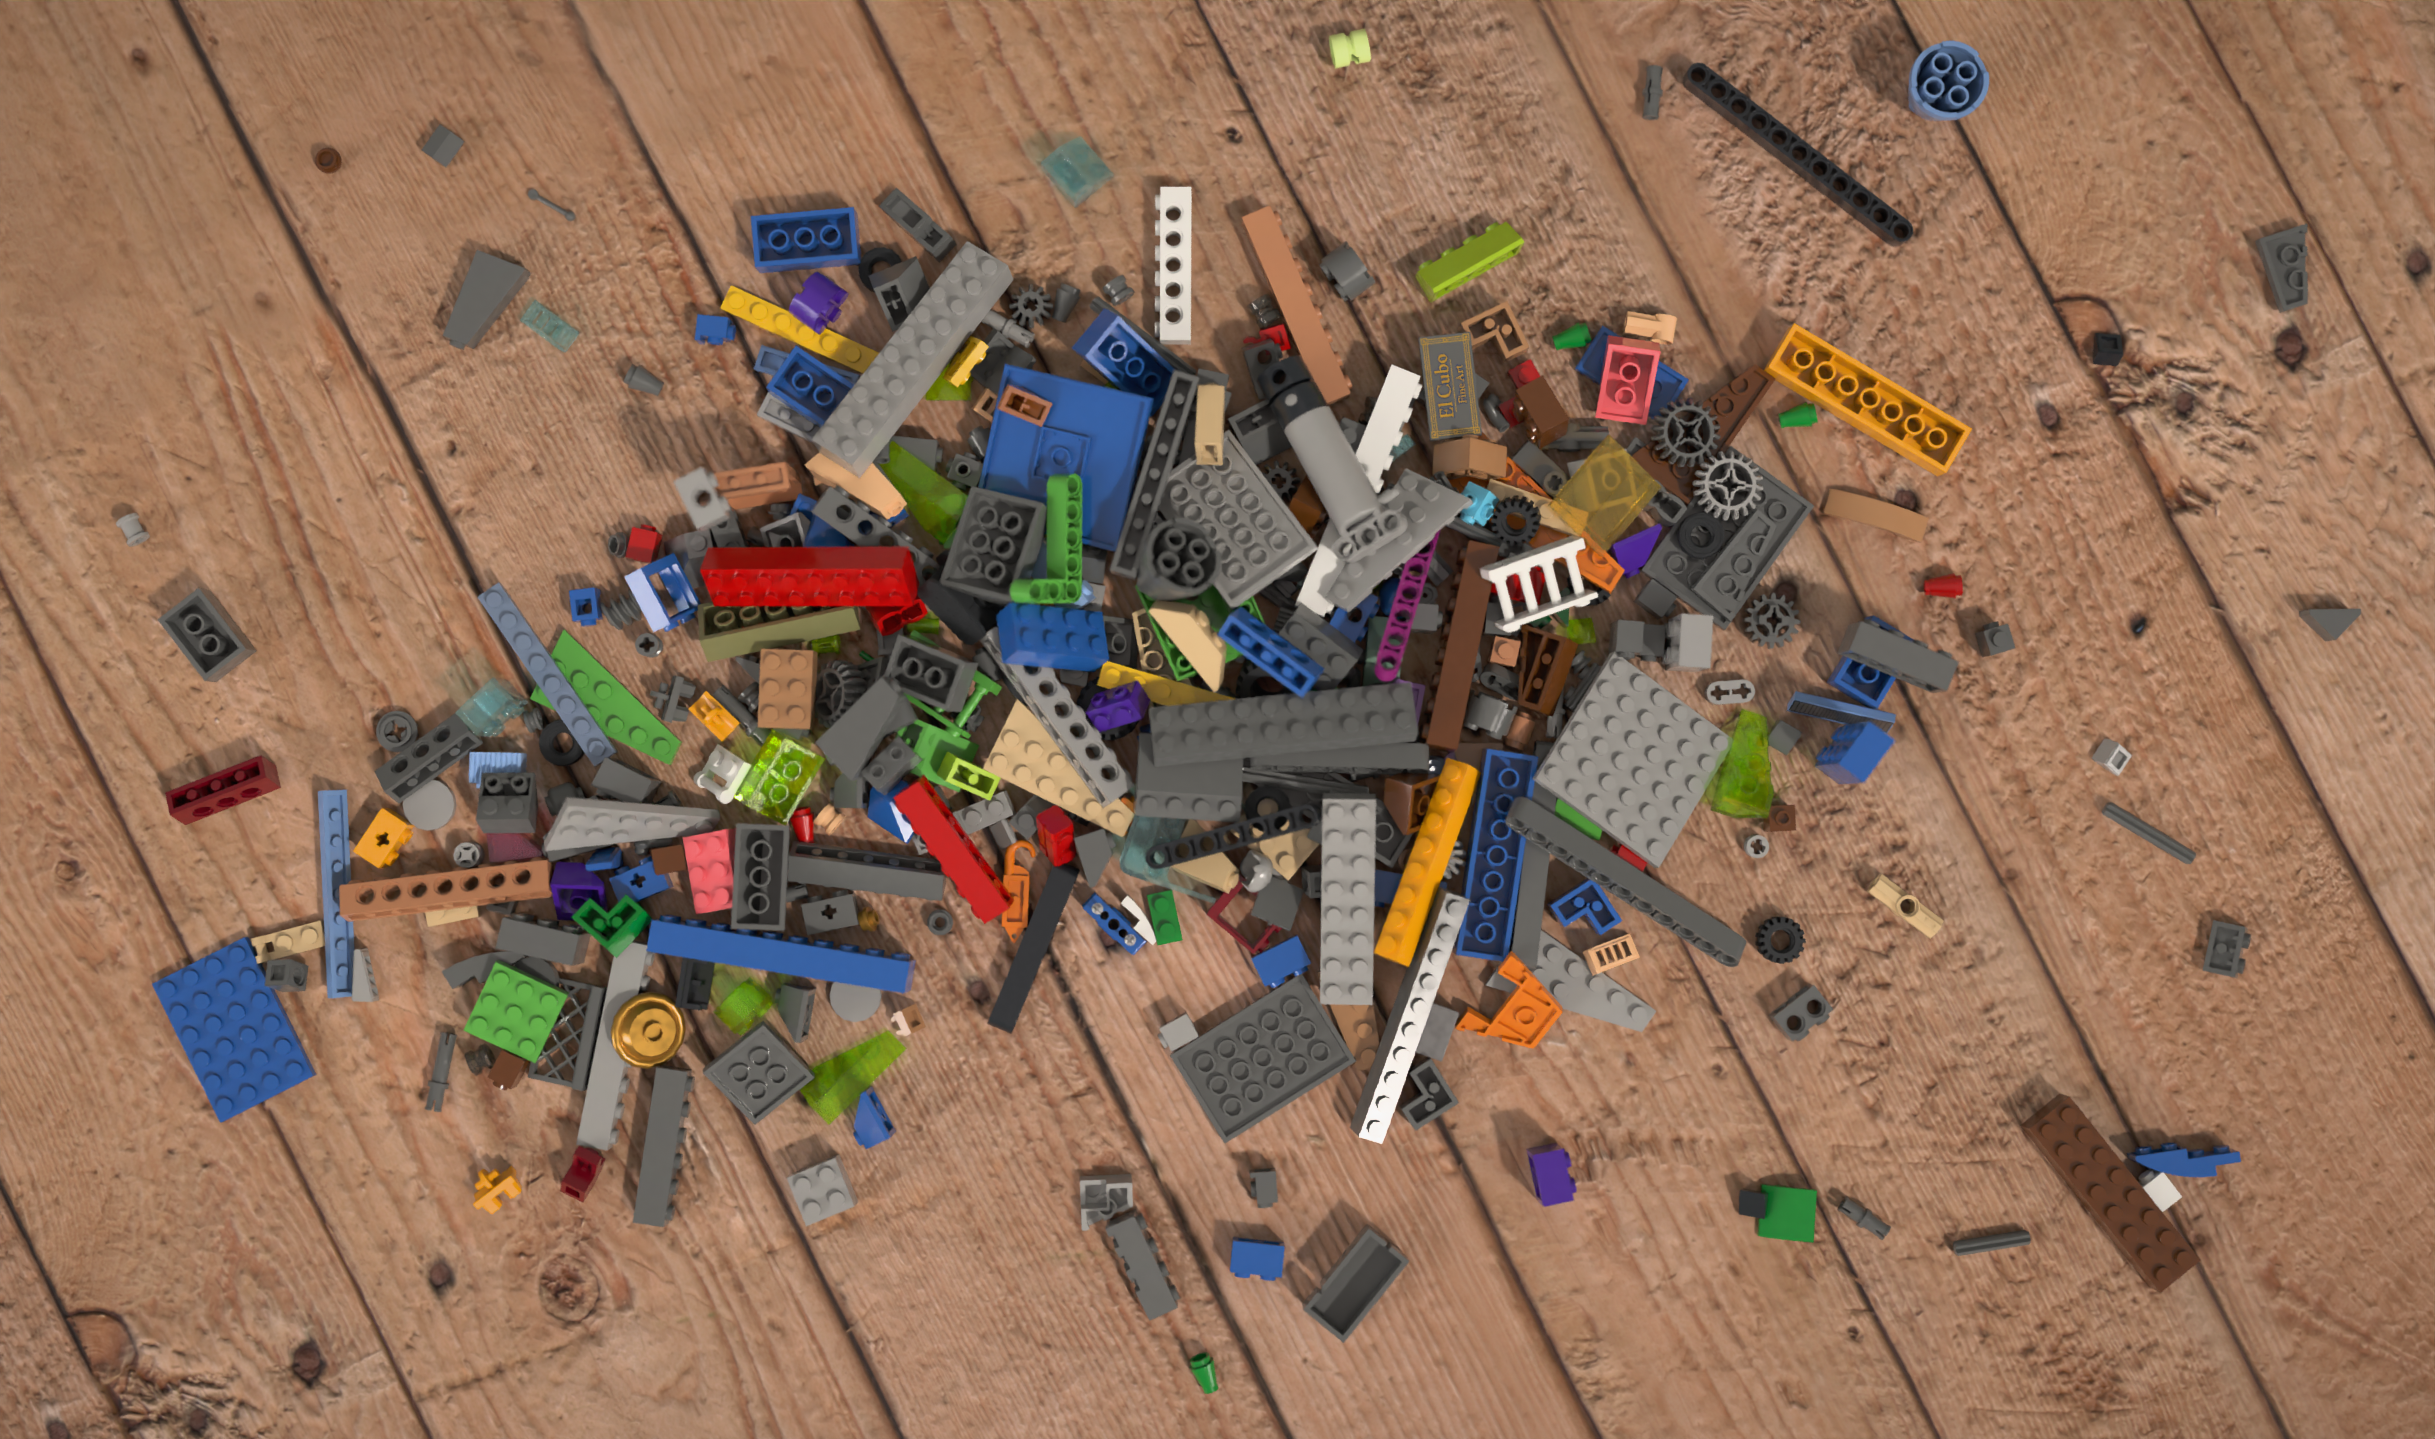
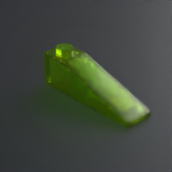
M892 441L889 445L890 462L879 465L906 501L907 506L922 528L945 544L959 525L968 496Z
M1741 709L1732 736V745L1726 755L1710 810L1732 818H1767L1774 795L1770 775L1772 768L1768 756L1767 719L1765 716Z
M888 1030L814 1067L812 1071L815 1078L803 1086L800 1091L809 1105L830 1125L907 1048Z

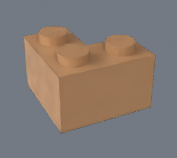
M1508 301L1460 323L1458 327L1460 333L1470 332L1472 350L1492 341L1503 363L1526 353L1529 349L1526 338Z
M1463 435V439H1446L1444 443L1434 445L1432 475L1443 471L1447 479L1450 480L1467 476L1486 481L1505 478L1507 447L1498 445L1495 440H1479L1477 435Z

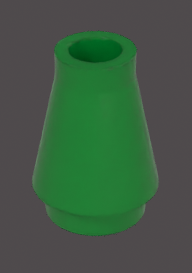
M1578 322L1561 333L1552 336L1557 351L1585 347L1587 343L1592 342L1586 322L1582 324Z
M1804 402L1785 412L1778 413L1781 428L1812 427V424L1818 423L1814 403L1807 404V402Z
M1208 1352L1193 1356L1190 1359L1191 1365L1189 1368L1203 1388L1204 1393L1210 1394L1217 1391L1219 1387L1216 1379L1214 1358L1210 1357Z

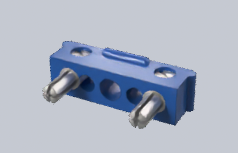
M1096 892L1082 905L1083 909L1098 922V926L1113 940H1117L1131 955H1135L1147 942L1130 926L1131 922L1115 907L1109 906ZM1103 911H1107L1109 913V917L1107 919H1103L1101 917V913ZM1117 919L1120 924L1119 928H1110L1109 921ZM1121 929L1127 930L1128 934L1126 937H1122L1119 934Z

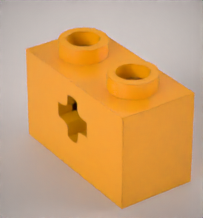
M381 808L353 852L378 868L392 866L399 856L397 851L401 845L407 844L413 836L411 830L414 825L391 808ZM384 835H388L389 844H384L386 841L383 838Z

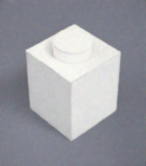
M2149 1169L2139 1176V1184L2162 1212L2182 1197L2163 1172Z

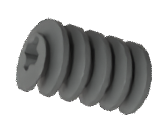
M628 589L629 598H626L621 593L619 594V603L610 598L611 607L609 608L603 602L600 603L608 622L618 630L623 629V622L627 625H632V617L637 621L642 619V610L631 589Z

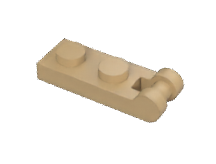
M324 920L252 938V946L256 947L258 955L255 956L257 964L324 947ZM272 942L275 951L268 953L266 943Z

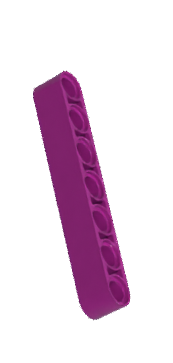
M1440 530L1423 547L1427 553L1417 552L1405 563L1375 664V675L1382 681H1391L1398 674ZM1410 571H1417V572H1419L1421 575H1420V576H1413V575H1411L1409 572H1410ZM1403 594H1411L1414 598L1406 599L1403 597ZM1403 616L1407 621L1399 622L1396 620V617ZM1391 639H1396L1400 642V644L1392 645L1388 641ZM1388 662L1393 665V668L1386 669L1381 664Z

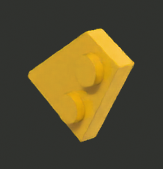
M970 336L965 342L967 346L961 354L957 352L953 357L950 366L943 376V379L957 388L959 385H963L969 379L970 371L974 365L983 361L986 356L985 351L989 346L980 339Z

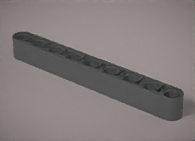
M1535 741L1533 756H1538L1536 772L1551 750L1554 742ZM1535 781L1532 801L1555 815L1557 797ZM1526 839L1510 951L1514 952L1530 971H1535L1538 960L1550 853Z

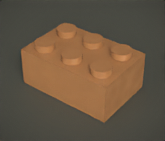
M761 649L758 706L759 728L815 730L817 652L809 650Z

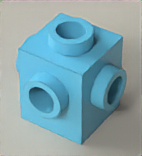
M1469 481L1464 491L1460 494L1470 498L1473 504L1469 508H1464L1460 511L1461 516L1459 518L1472 526L1474 523L1484 526L1487 520L1492 517L1499 499L1491 491Z

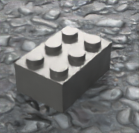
M196 589L157 619L204 681H219L257 651L214 594L207 589Z
M1302 602L1277 633L1325 669L1313 686L1318 691L1334 690L1363 652L1361 647Z
M898 635L884 677L895 678L903 686L901 691L905 694L946 711L961 712L978 663L917 637Z
M519 912V914L512 913V916L502 918L496 949L570 966L584 963L591 935L585 932L580 925L569 924L559 926L558 920L549 918L533 920L534 915Z

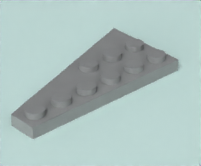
M567 797L544 842L545 851L710 833L713 832L720 820L719 810Z
M1541 930L1536 970L1531 972L1560 1003L1563 1009L1640 1032L1645 1029L1656 1013V1010L1602 972L1592 976L1585 960ZM1500 962L1485 985L1512 993L1518 984L1498 973V967L1502 963Z

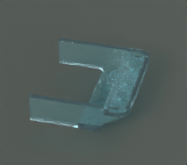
M1241 803V809H1245V804ZM1134 814L1119 859L1121 870L1127 875L1215 903L1216 898L1169 882L1167 875L1170 867L1153 869L1145 861V855L1149 848L1180 838L1186 819L1135 816ZM1157 850L1154 855V859L1158 864H1162L1165 859L1164 853L1160 850Z

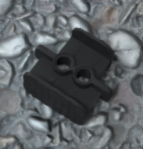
M946 549L936 557V561L941 567L918 588L917 594L922 602L961 641L967 645H973L981 640L989 629L997 623L996 615L1005 607L988 601L985 602L982 599L945 587L940 583L950 552Z

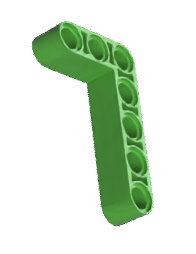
M1053 474L1048 479L1047 579L1014 580L1010 587V595L1012 600L1017 603H1074L1081 597L1082 480L1077 474Z

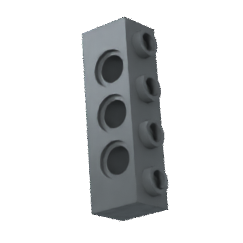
M457 711L378 768L375 773L383 791L397 803H401L483 744V741L473 722L460 711Z

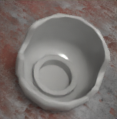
M1253 849L1247 853L1241 867V872L1247 876V881H1242L1241 883L1248 891L1258 892L1268 885L1273 869L1271 859L1267 855Z

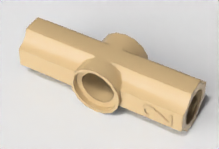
M1879 874L1869 885L1868 893L1926 937L1932 938L1942 927L1944 921L1922 905L1916 897L1906 893L1883 874ZM1907 899L1910 903V909L1903 913L1900 904L1903 900Z

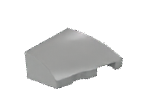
M1131 1174L1080 1176L1082 1231L1090 1229V1225L1102 1219L1106 1221L1112 1218L1116 1212H1123L1133 1207Z

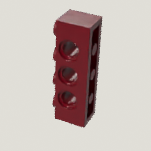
M260 755L165 792L170 816L184 825H188L280 789L281 785L276 765Z

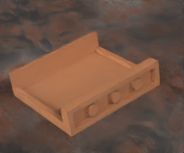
M786 462L714 473L719 483V486L716 487L719 495H724L730 507L734 510L796 501L798 494H803L800 474ZM703 492L699 496L700 505L709 503L711 498L709 492Z

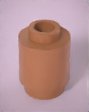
M1518 711L1517 715L1514 716L1507 736L1504 735V738H1506L1504 745L1521 751L1524 750L1525 745L1528 746L1536 722L1531 721L1532 715Z

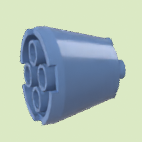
M1942 41L1924 50L1913 63L1909 74L1908 100L1910 110L1928 121L1957 120L1973 112L1984 100L1989 87V72H1986V68L1978 56L1979 53L1969 45L1958 41Z

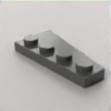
M1758 509L1753 510L1690 588L1729 622H1732L1738 603L1741 602L1745 594L1744 590L1756 571L1755 567L1760 556H1763L1777 526Z

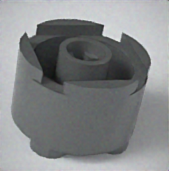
M1347 241L1322 258V263L1319 264L1329 281L1335 279L1337 283L1334 286L1344 301L1348 299L1352 301L1376 283L1374 278L1368 274V269L1352 247H1349Z
M1470 688L1463 726L1473 730H1477L1478 726L1486 729L1487 735L1500 740L1502 735L1507 736L1518 706L1513 704L1510 709L1508 708L1507 701L1483 692H1479L1478 696L1474 695L1475 690Z

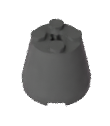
M1174 518L1157 525L1148 535L1141 553L1137 572L1138 589L1154 600L1173 601L1194 596L1206 590L1216 580L1221 568L1220 551H1217L1214 542L1208 535L1210 532L1199 523L1186 518Z

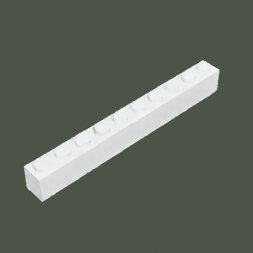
M1391 365L1356 452L1357 459L1378 495L1384 483V480L1380 479L1383 469L1389 470L1394 456L1389 455L1392 446L1398 447L1403 432L1399 431L1402 421L1408 423L1413 408L1408 407L1412 398H1418L1422 388V384L1418 383L1421 376ZM1331 518L1295 604L1297 608L1302 602L1321 618H1324L1325 613L1331 614L1334 605L1327 602L1325 597L1347 563L1334 555L1333 546L1341 536ZM1351 543L1347 544L1343 549L1345 557L1352 553Z

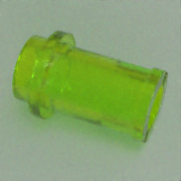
M922 618L915 623L908 624L907 632L916 630L919 633L939 635L940 618Z

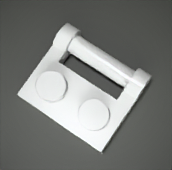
M717 744L714 751L710 754L702 771L695 774L693 781L700 788H706L715 794L717 800L721 803L727 804L733 799L752 765L727 748ZM715 773L727 781L724 787H721L712 780Z

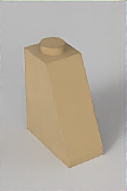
M1215 383L1198 385L1195 433L1197 465H1223L1224 386H1219Z
M1190 819L1181 838L1206 831L1195 820ZM1209 836L1203 841L1205 849L1210 851L1214 847V841ZM1184 843L1179 846V853L1182 857H1187L1189 854V847ZM1224 852L1170 866L1181 874L1228 894L1231 888L1237 885L1239 880L1238 873L1240 870Z

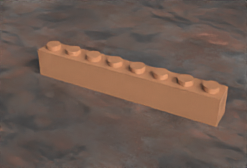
M1269 205L1243 216L1241 220L1242 226L1298 356H1302L1328 406L1349 398L1350 390L1353 389L1351 381L1347 374L1343 376L1341 372L1342 360L1337 351H1332L1329 344L1333 342L1328 328L1323 329L1320 323V319L1323 318L1317 304L1313 305L1309 297L1313 295L1307 281H1302L1299 274L1302 272V267L1298 258L1293 259L1289 249H1292V244L1288 235H1283L1279 226L1282 225V221L1278 212H1273Z

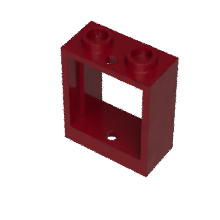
M1239 874L1237 885L1231 888L1229 894L1224 892L1208 910L1206 915L1251 953L1254 954L1256 951L1262 953L1271 942L1267 938L1273 931L1278 933L1282 929L1281 927L1274 924L1268 925L1252 944L1219 916L1244 886L1241 882L1247 881ZM1251 892L1254 896L1257 897L1258 892Z

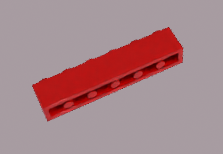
M925 775L901 789L894 797L897 809L900 813L907 816L911 822L912 830L926 842L925 845L928 852L939 860L943 873L947 877L952 878L956 884L957 892L970 903L975 917L981 918L983 923L986 924L1008 910L1014 902L1013 897Z

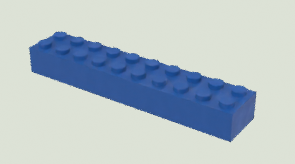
M666 914V916L660 915V919L651 920L646 950L649 952L899 993L911 991L916 960L910 959V954L895 952L890 956L884 955L885 950L878 948L860 951L858 945L845 943L840 945V947L833 946L834 942L819 939L811 943L808 942V937L793 935L787 939L782 938L783 933L773 931L763 932L762 935L757 934L755 929L732 930L731 925L725 923L707 926L706 920L686 919V922L681 921V916Z

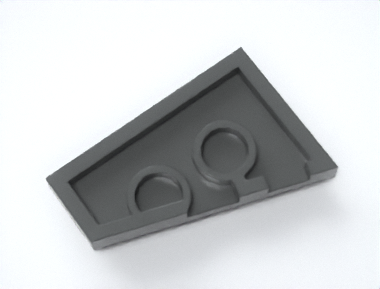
M2307 224L2255 241L2279 313L2308 304V273L2305 266V257L2308 256L2307 246H2305Z

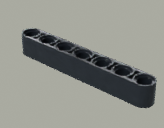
M1313 804L1293 807L1153 846L1146 852L1145 861L1153 869L1174 866L1312 828L1320 823L1322 813ZM1305 809H1310L1314 814V819L1311 823H1306L1302 818ZM1280 816H1285L1289 821V826L1286 830H1281L1277 825ZM1257 822L1264 828L1261 837H1257L1253 833V825ZM1232 829L1237 831L1239 835L1236 844L1231 843L1228 839V833ZM1207 836L1211 837L1214 841V847L1210 851L1205 849L1203 841ZM1182 843L1189 847L1187 857H1182L1179 853V846ZM1157 850L1164 853L1165 859L1162 864H1158L1154 859Z
M1066 863L1059 867L1053 865L992 1010L988 1025L1007 1033H1012L1080 869Z

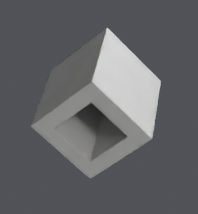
M1187 1012L1159 1027L1161 1033L1158 1034V1037L1163 1047L1169 1046L1171 1051L1199 1037V1033Z

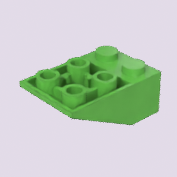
M919 719L897 732L895 739L898 736L901 737L923 759L910 773L920 777L925 775L932 782L960 792V787L946 782L936 774L947 751L973 762L979 748L978 744L961 737L957 739L947 731Z

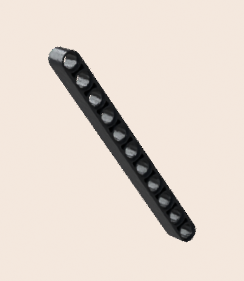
M1695 63L1689 67L1683 77L1684 87L1876 236L1892 247H1899L1912 237L1913 226L1907 219L1707 65ZM1698 73L1702 77V82H1695L1691 78V74ZM1711 89H1719L1722 93V97H1714L1711 93ZM1731 105H1740L1742 113L1734 112ZM1752 120H1759L1762 123V129L1755 128L1752 125ZM1772 135L1780 136L1783 144L1774 143ZM1797 150L1801 152L1803 160L1795 159L1792 151ZM1813 166L1820 167L1823 175H1816L1813 172ZM1833 182H1840L1843 186V191L1835 190ZM1853 197L1861 198L1863 207L1856 206L1853 202ZM1874 212H1878L1883 216V223H1879L1874 219ZM1894 228H1899L1903 231V238L1896 237Z

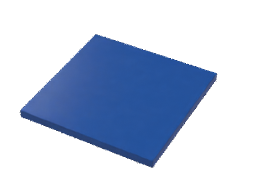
M1005 364L978 488L1040 502L1047 507V482L1049 477L1053 474H1077L1082 480V543L1116 552L1131 504L1154 398ZM1007 384L1019 385L1053 403L1042 427L997 409Z

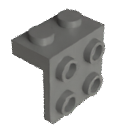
M993 328L983 341L989 346L985 351L986 356L981 363L974 365L970 371V376L983 387L990 389L998 395L1005 364L1032 370L1036 358L1015 346L1003 334Z

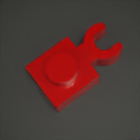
M1284 322L1260 329L1259 338L1248 336L1243 340L1244 344L1249 342L1255 344L1271 338L1274 344L1279 343L1281 351L1291 349ZM1265 350L1266 356L1270 355V352Z

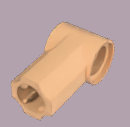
M1628 311L1624 322L1623 334L1648 338L1651 342H1658L1659 344H1673L1677 318L1667 314H1655L1653 316Z

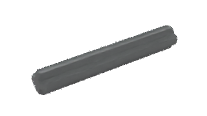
M2108 802L2102 810L2103 815L2183 863L2191 864L2195 859L2196 853L2114 803Z

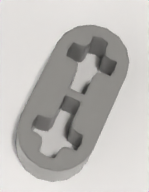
M1748 680L1717 681L1710 683L1706 687L1704 695L1705 699L1713 705L1745 703L1753 699L1755 688ZM1741 684H1743L1745 689L1749 690V693L1744 695V699L1741 694H1732V690L1739 689ZM1715 686H1718L1720 691L1727 690V695L1719 696V701L1710 694L1711 691L1715 690Z

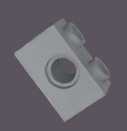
M701 467L673 481L696 528L701 532L731 518L728 513L731 507L726 497L719 495L716 489L719 483L712 471L708 473L706 469ZM703 492H709L711 496L709 503L706 505L699 504V496Z

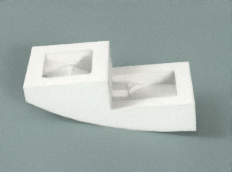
M1127 895L1121 904L1140 920L1134 926V929L1153 945L1156 942V937L1147 916L1139 905Z

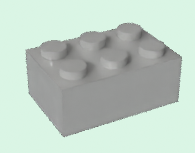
M1680 614L1668 619V623L1664 624L1666 626L1665 639H1667V648L1664 649V656L1662 657V664H1666L1665 670L1699 672L1709 669L1711 665L1713 616Z

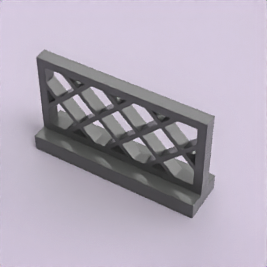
M559 977V984H562L565 990L569 992L567 999L570 997L577 1009L566 1015L562 1008L560 1012L562 1019L554 1025L551 1031V1035L557 1045L548 1051L544 1046L542 1050L543 1055L539 1056L536 1063L531 1062L528 1078L584 1091L588 1088L608 987ZM582 988L590 990L588 1001L583 1005L580 1004L575 996V993ZM580 1012L584 1019L583 1027L576 1031L569 1019ZM565 1023L572 1034L562 1041L555 1029ZM575 1038L579 1048L578 1052L571 1056L564 1044ZM560 1048L567 1060L556 1066L550 1054ZM545 1058L552 1070L545 1075L538 1074V1064ZM567 1064H570L574 1070L572 1081L564 1079L559 1071Z

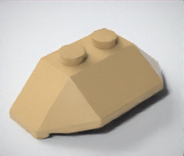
M1163 600L1155 601L1149 610L1151 615L1213 692H1216L1224 677L1227 651L1226 642L1217 635L1219 632H1215L1211 627L1206 614L1199 611L1194 605Z

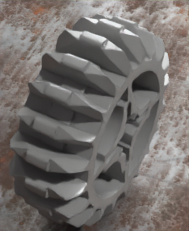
M1720 451L1717 453V459L1712 455L1708 458L1709 464L1707 462L1700 464L1704 471L1697 470L1695 475L1701 480L1693 481V486L1700 487V489L1694 491L1693 494L1694 496H1702V499L1697 502L1698 505L1704 503L1708 505L1704 508L1705 513L1713 509L1712 516L1715 518L1722 512L1723 521L1728 520L1730 514L1733 520H1737L1739 513L1742 516L1748 515L1747 508L1751 510L1756 508L1753 501L1761 500V496L1755 493V491L1763 490V486L1756 485V482L1761 481L1763 477L1761 475H1754L1759 470V467L1755 466L1752 469L1749 467L1752 463L1751 458L1742 462L1744 454L1739 453L1736 459H1734L1733 451H1729L1726 457ZM1725 466L1721 479L1709 480L1715 468ZM1733 467L1744 475L1746 482L1737 479ZM1729 480V485H1733L1736 488L1727 491V487L1720 484ZM1710 490L1717 491L1720 494L1722 504L1712 497ZM1747 491L1744 500L1739 505L1731 506V500H1733L1735 492Z

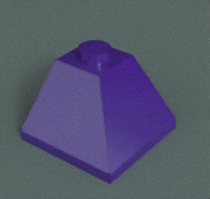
M1661 524L1621 540L1605 549L1625 570L1623 575H1625L1626 579L1639 574L1638 568L1646 564L1662 529Z
M556 863L550 885L557 920H574L572 916L589 898L606 913H609L603 881L592 871L586 870V866L583 863Z

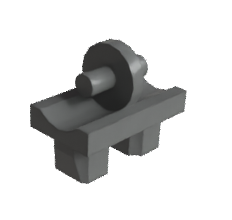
M673 675L668 695L666 694L668 684L660 683L659 691L651 690L650 696L657 697L654 707L662 709L664 699L666 700L661 720L671 723L672 720L686 722L689 708L678 706L677 702L679 695L692 699L696 686L684 681L683 677Z

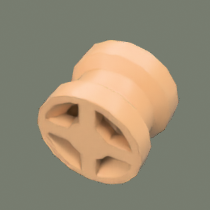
M829 803L818 814L813 823L825 828V833L830 836L840 826L846 816L843 813L836 812L834 806Z

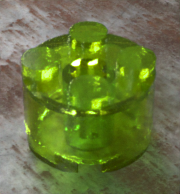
M749 976L746 982L743 981L723 1000L724 1002L714 1009L713 1013L733 1034L738 1033L742 1036L752 1026L753 1018L756 1015L761 1018L771 1008L773 1003L770 1000L772 997L752 976Z

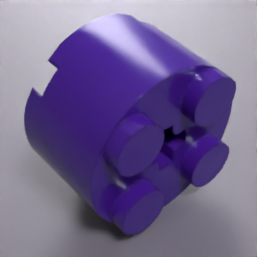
M815 272L803 283L802 286L805 289L802 293H796L789 307V313L820 335L827 327L829 321L834 323L839 318L842 312L839 307L845 302L849 293L826 276Z

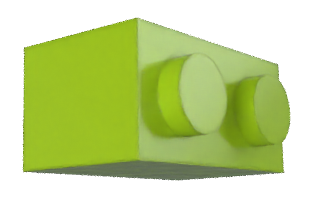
M948 751L936 774L946 782L987 800H991L1001 779L984 770L983 767Z

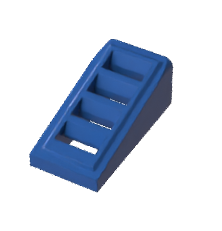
M613 847L596 850L586 863V870L597 871L621 868L623 866L621 848Z

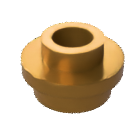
M867 906L858 912V921L862 930L876 931L877 925L880 923L876 910H872Z

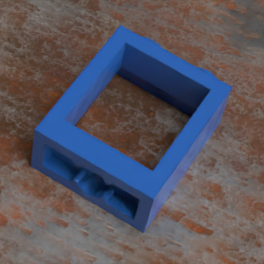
M675 553L652 562L624 577L653 633L662 628L667 632L679 626L678 620L683 624L696 617L694 612L698 611V605L701 603ZM659 573L679 613L669 617L649 579L650 576Z

